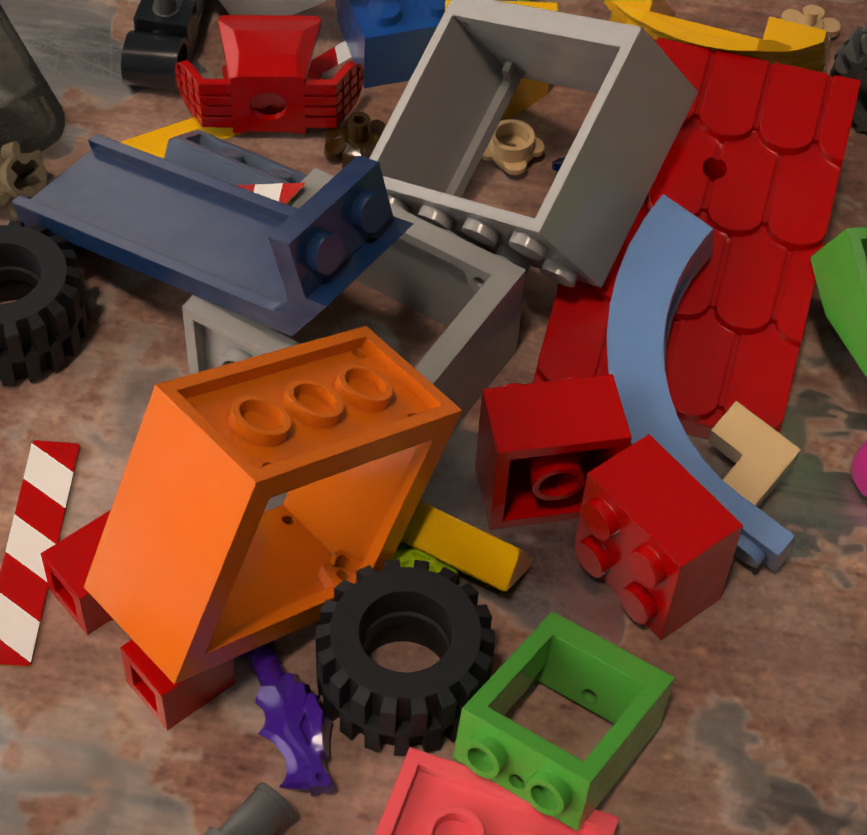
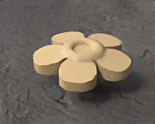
M806 5L802 13L795 9H787L781 15L783 20L827 30L829 40L838 36L841 28L840 22L835 18H824V9L816 5Z

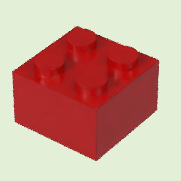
M613 374L590 377L578 375L564 380L530 384L509 383L500 387L482 389L475 470L489 530L579 519L587 473L631 444L632 436Z
M648 434L587 473L574 550L583 568L593 577H601L619 596L626 613L635 622L646 624L660 640H663L721 599L743 524Z

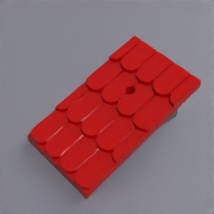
M663 38L653 39L696 88L698 94L602 288L581 281H576L574 287H567L558 283L557 293L532 383L564 380L578 375L590 377L609 374L607 327L610 301L617 273L627 248L643 219L662 194H664L713 228L712 256L692 280L681 299L671 324L666 345L665 373L669 393L677 416L687 435L709 440L712 428L734 402L737 401L780 433L815 284V275L810 257L819 251L824 244L861 80L838 75L831 77L828 76V73L777 62L770 64L767 60L720 50L713 52L710 51V48Z

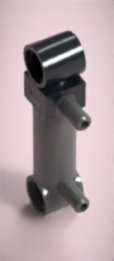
M140 0L133 18L135 30L128 32L123 44L121 76L125 85L179 93L175 78V65L184 60L193 62L199 46L198 24L207 0Z

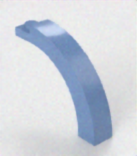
M662 194L643 219L627 248L617 273L609 307L607 327L608 372L613 374L632 436L630 446L650 434L743 524L735 555L751 567L758 568L762 563L776 573L792 554L795 535L736 492L705 462L688 438L677 416L669 393L665 373V355L671 324L679 303L690 283L712 256L713 228Z

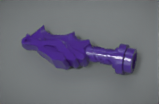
M276 640L237 656L248 658L252 669L257 673L256 677L260 684L255 704L264 711L266 719L264 726L258 734L273 742L286 761V777L279 787L311 791V797L320 794H333L337 786L330 777L325 764V759L329 757V734L332 722L325 714L320 696L312 694L309 684L300 682L299 675L285 672L281 662L277 660L278 656L273 647Z

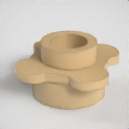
M516 119L502 120L499 122L481 159L494 161L499 168L508 174L519 175L526 171L527 163L533 157H539L544 153V143L541 139L535 137L534 130L527 123Z

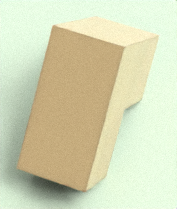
M737 401L734 402L712 428L708 441L736 463L724 477L723 481L757 508L795 464L801 451L800 448Z

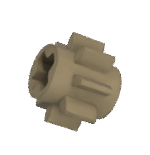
M17 141L3 145L0 151V207L8 205L12 218L18 217L11 203L15 198L21 195L31 199L45 188L48 180L54 178V174L47 172L44 164L39 160L42 152L38 149L30 153L21 154Z

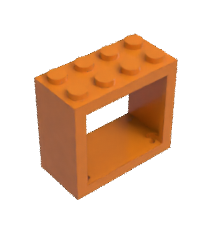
M367 326L155 384L84 588L174 684L320 620V611L325 600L334 601V588L345 579L355 584L357 570L370 565L375 572L384 570V561L392 560L462 410ZM288 492L283 505L265 511L270 498Z

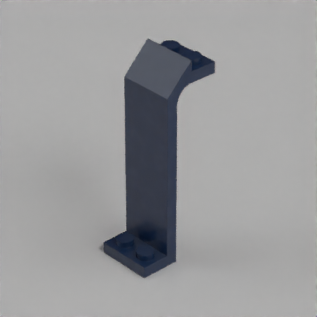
M99 134L93 135L88 140L91 150L34 197L29 199L19 195L11 202L19 221H24L25 227L31 228L38 224L48 228L49 236L59 234L67 241L68 249H74L76 255L85 248L289 336H293L325 309L414 224L393 216L380 163L357 155L298 209Z

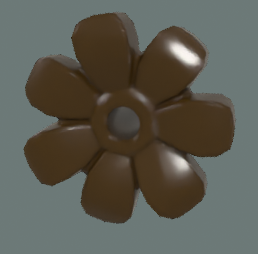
M364 112L351 113L344 122V128L338 126L337 128L327 129L325 133L326 144L324 146L325 157L333 163L342 161V169L357 155L370 158L386 124L380 120L370 122L369 115Z

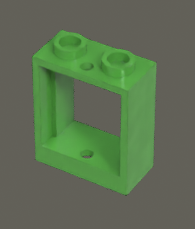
M552 611L462 708L453 758L468 766L478 776L490 779L527 801L539 812L552 816L578 831L661 726L675 677ZM535 680L614 723L584 761L504 716ZM516 775L519 776L524 782L520 781L516 777Z

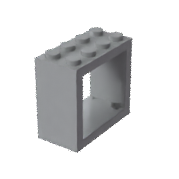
M451 0L369 159L380 163L390 204L398 205L412 215L441 229L449 230L458 237L495 255L507 258L513 264L526 269V273L531 266L540 269V272L547 278L567 287H574L576 281H581L602 288L698 91L643 27L497 0ZM522 78L597 94L535 218L461 198Z
M315 167L300 182H305L306 184L287 205L299 209L334 176ZM390 204L393 216L414 224L355 280L448 327L415 366V369L462 410L453 429L454 431L481 397L482 389L488 388L517 351L526 269L513 264L503 256L495 255L458 237L449 230L441 229L412 215L398 205ZM192 295L182 306L189 374L300 344L264 324L195 295Z

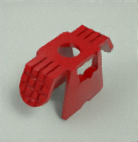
M222 15L218 19V26L226 65L222 67L223 79H204L188 60L178 62L175 65V78L180 95L186 107L201 127L233 128V133L245 134V132H295V134L306 133L307 128H337L356 105L364 83L363 66L353 61L344 64L332 79H321L322 67L317 64H311L321 29V19L318 16Z

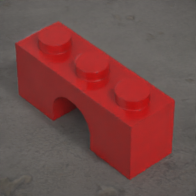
M110 510L40 553L49 590L87 635L114 620L84 588ZM132 639L120 647L127 683L167 731L236 683L234 659L174 684Z

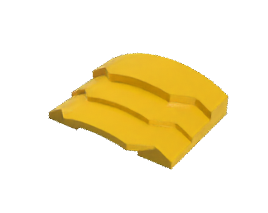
M666 0L604 1V4L612 12L610 21L643 27L650 36H653L652 39L658 40V38L710 48V51L713 52L720 50L767 60L770 64L777 62L827 73L833 53L827 30L769 16L763 39L675 18L676 13Z

